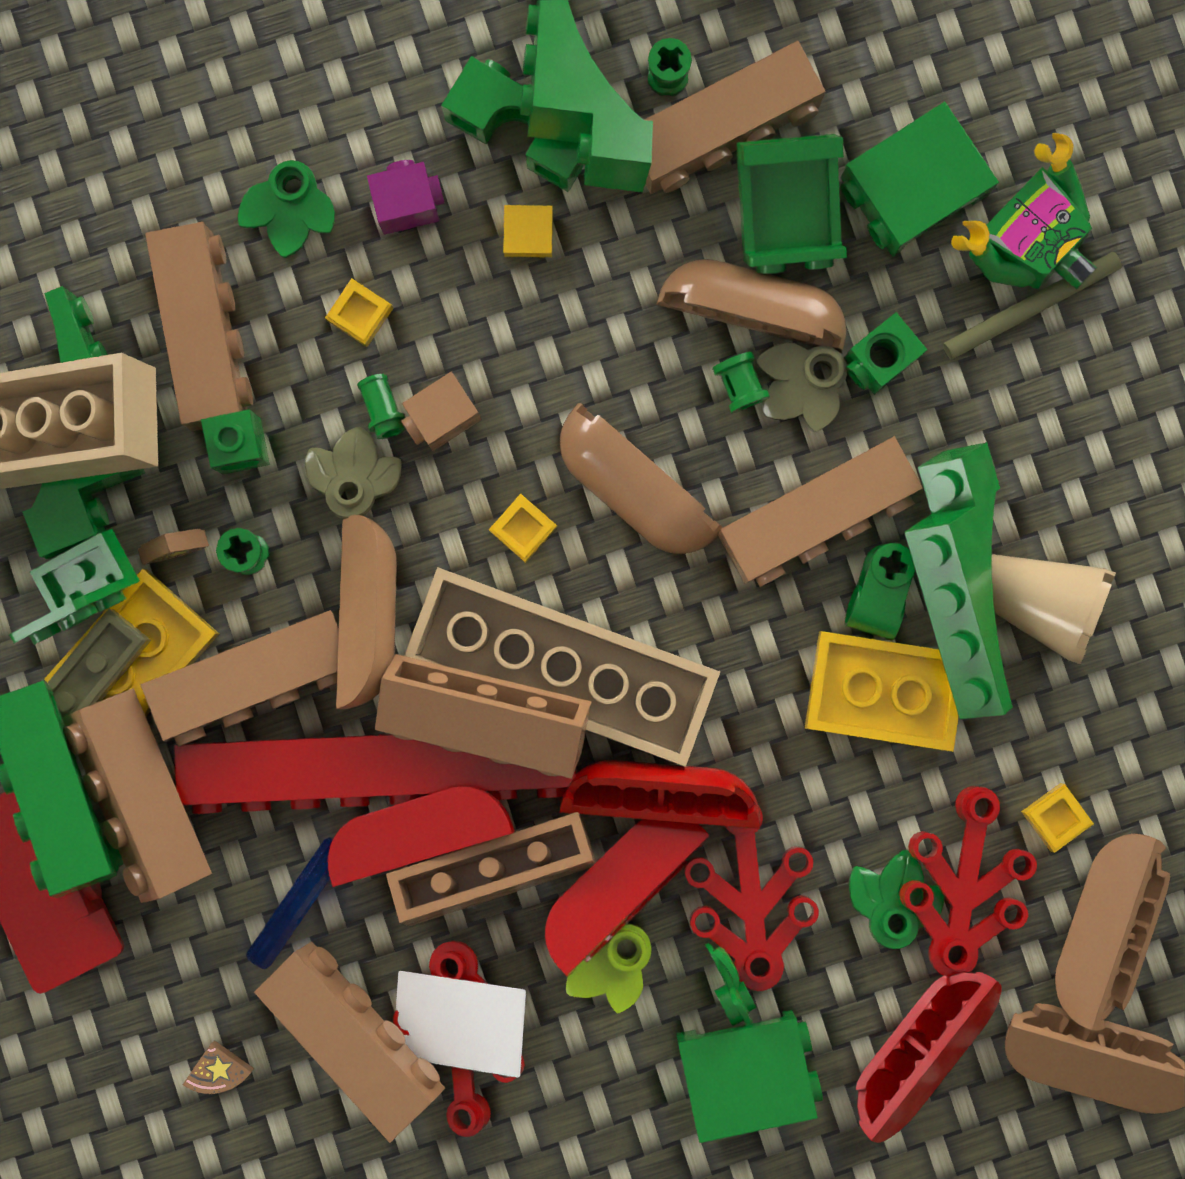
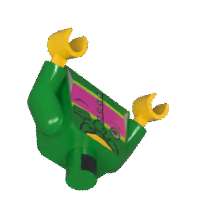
M1052 133V139L1056 143V150L1053 154H1051L1048 145L1038 143L1034 150L1035 156L1039 161L1050 163L1051 166L1048 171L1042 167L987 225L981 221H963V225L970 232L969 240L964 236H953L951 240L953 248L958 251H970V259L989 281L1021 288L1029 285L1032 288L1039 289L1056 271L1077 290L1097 269L1091 261L1077 250L1087 238L1092 227L1089 223L1090 213L1080 180L1072 161L1069 160L1074 147L1069 136Z

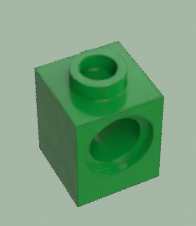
M895 312L849 350L844 357L849 364L846 366V370L858 387L863 390L868 387L875 395L916 362L927 351V348L898 313ZM875 346L888 349L893 358L892 366L888 368L876 366L870 358V349Z
M250 409L201 419L210 468L224 475L270 465L261 418Z

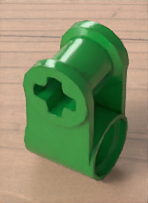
M897 543L875 546L867 553L857 585L853 590L844 621L845 627L891 641L894 640L903 620L906 598L915 573L911 552L907 547ZM893 554L892 562L899 565V570L897 573H889L885 577L886 569L879 566V561L881 558H889Z

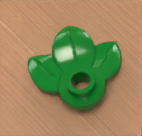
M294 160L278 164L271 171L268 181L250 187L242 199L238 212V224L242 228L267 226L269 239L275 250L283 258L295 254L303 247L308 239L310 230L318 233H331L335 221L333 203L325 193L317 189L316 179L311 169L304 163ZM293 179L301 181V187L298 192L293 194L285 192V186L288 181Z
M908 850L897 853L884 867L881 875L859 866L853 867L850 874L849 892L854 909L869 919V930L872 937L878 944L888 949H901L910 945L916 938L918 929L923 927L915 913L906 908L900 900V890L906 882L917 880L924 883L921 865L912 857ZM928 885L934 894L932 905L940 915L944 906V895L937 885ZM920 887L915 888L910 893L911 904L917 905L923 900V891ZM894 914L902 920V928L898 933H893L888 926L889 918Z
M710 943L704 944L725 985L714 991L732 1026H735L744 1021L746 1026L750 1025L753 1021L749 1012L757 1007L744 982L739 983L738 971L730 956L722 947L715 949Z

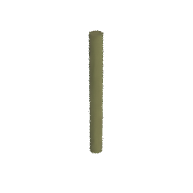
M1112 251L1092 262L1097 269L1077 290L1062 278L944 342L943 348L949 359L953 360L1122 268L1118 255Z

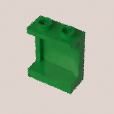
M944 101L846 164L841 175L843 183L840 184V187L850 206L854 209L860 207L870 222L867 224V229L875 244L880 249L886 247L889 253L895 256L908 243L970 203L973 206L989 196L999 181Z
M836 134L737 142L743 261L750 267L756 266L757 273L769 274L786 271L787 263L804 262L806 269H823L833 267L834 259L847 258L846 247L841 242L838 158L844 157L843 137Z
M792 1010L782 1012L783 1017L752 1023L748 1026L742 1025L699 1035L696 1034L695 1029L676 1033L699 1143L818 1118L815 1102L823 1101L822 1090L817 1071L808 1072L804 1053L812 1051L810 1034L806 1021L797 1023V1018Z

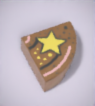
M193 529L163 534L142 544L138 548L142 565L183 556L206 548L209 544L205 530Z
M214 1040L182 1085L199 1093H221L238 1086L255 1068Z

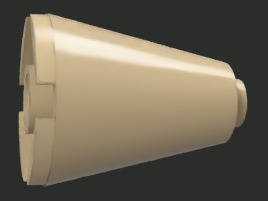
M992 554L994 612L1065 659L1081 664L1086 653L1085 649L1089 638L1094 633L1116 572L1106 568Z

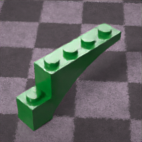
M537 0L536 5L529 4L526 35L534 36V45L526 44L523 74L531 75L532 77L531 85L523 84L520 115L529 116L527 137L578 143L576 162L577 164L585 165L584 185L643 192L652 163L653 121L643 120L608 83L591 58L578 32L568 0Z
M63 286L44 293L55 327L60 363L108 355L100 341L94 342L88 326L94 324V319L87 302L82 296L77 298V296ZM144 469L42 483L32 508L22 511L39 556L52 560L97 534L106 531L104 526L109 525L107 512L100 499H93L92 494L145 474Z
M985 442L943 451L918 466L931 514L905 531L960 719L1005 715L1013 708L998 643L992 585L993 516L996 491L1000 489L988 443Z

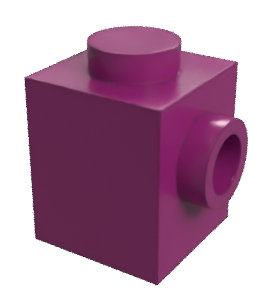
M400 160L389 164L386 167L387 171L367 175L377 220L384 235L440 221L436 206L445 204L438 175L429 177L424 162L415 164L413 160Z

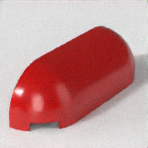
M620 760L598 761L584 767L575 775L571 781L572 785L566 787L560 812L562 813L578 812L579 814L760 829L758 802L749 786L731 772L708 767H685L683 765Z
M467 786L445 789L356 817L347 822L337 832L329 849L328 871L332 887L509 835L515 831L507 810L490 793Z
M643 819L635 824L555 902L550 910L546 922L545 939L549 954L558 968L568 977L583 961L586 963L590 961L615 934L621 931L685 867L686 859L704 845L710 835L699 824Z
M981 972L958 973L949 977L946 975L942 976L926 990L866 1066L856 1085V1090L858 1091L857 1108L860 1118L859 1125L871 1141L876 1143L886 1141L904 1128L986 1026L999 1003L1002 987L997 980Z

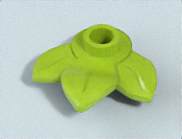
M627 924L587 963L583 961L567 977L566 993L569 996L590 998L606 993L608 1002L616 1013H621L631 1007L642 993L643 978L641 970L647 965L651 956V943L647 934L640 927ZM623 940H631L636 945V951L630 957H623L617 951L618 944Z

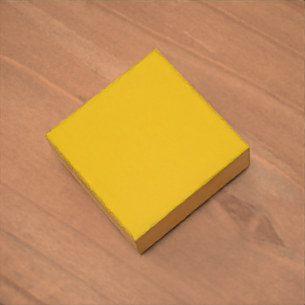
M504 205V257H552L553 206Z
M351 278L325 319L365 347H368L394 308L392 304Z
M520 494L490 527L489 531L526 563L555 531L557 525Z
M1063 783L1058 784L1021 811L1047 848L1053 853L1094 824Z

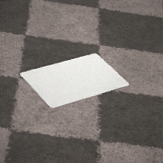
M405 971L398 972L396 1010L399 1012L398 1024L402 1029L408 1031L409 1035H404L405 1044L418 1058H423L434 1064L520 1077L526 990Z

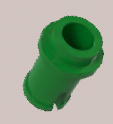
M384 374L366 377L357 384L371 420L368 424V429L370 432H375L377 439L391 438L405 430L401 421L406 418L405 414L398 411L388 383V376Z

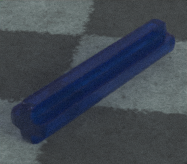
M328 837L323 840L247 951V959L257 967L265 970L272 965L330 880L328 854L333 838Z

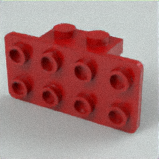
M4 792L0 794V923L33 991L42 994L120 955L124 950V942L102 899V890L99 883L59 898L50 897L47 889L39 891L30 868V862L37 860L31 840L25 843L22 842L13 818L14 813L20 812L14 792L8 795Z

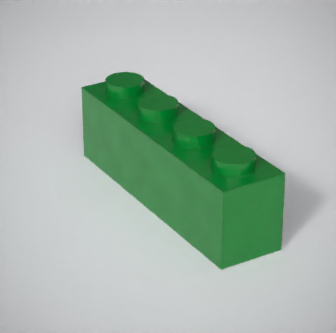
M43 680L0 696V753L4 762L0 764V782L7 795L14 792L20 812L14 813L13 818L22 842L25 843L31 840L37 860L30 862V868L39 891L47 889L50 897L59 898L115 877L117 874L91 799L85 789L76 756L71 753L66 743V737L63 732L65 725L52 688Z

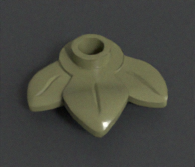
M789 342L769 348L756 360L758 367L774 380L768 389L770 398L763 403V414L765 417L784 421L803 414L805 422L813 432H818L834 420L840 408L838 389L842 386L847 376V364L841 353L828 346H818L808 351L800 345ZM822 363L830 368L831 375L828 379L821 380L814 375L813 368L816 364Z
M355 427L339 438L333 452L321 448H310L305 458V470L310 486L325 495L330 511L335 516L346 519L351 515H366L371 510L376 498L391 493L400 480L402 463L401 459L396 457L384 456L378 458L377 449L371 435L364 428ZM348 489L358 490L356 497L351 500L341 498L342 493Z

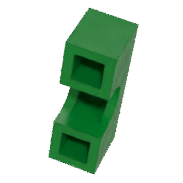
M471 56L441 105L445 121L482 143L487 144L494 131L506 122L518 121L528 125L529 116L520 115L523 86L510 79L511 74L497 62L487 59L483 63ZM534 138L525 154L527 169L566 192L570 191L585 165L577 164L576 162L578 143Z

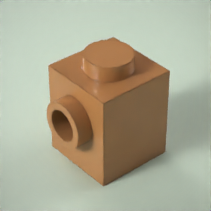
M452 371L401 403L409 416L401 420L417 445L426 440L432 451L482 420Z

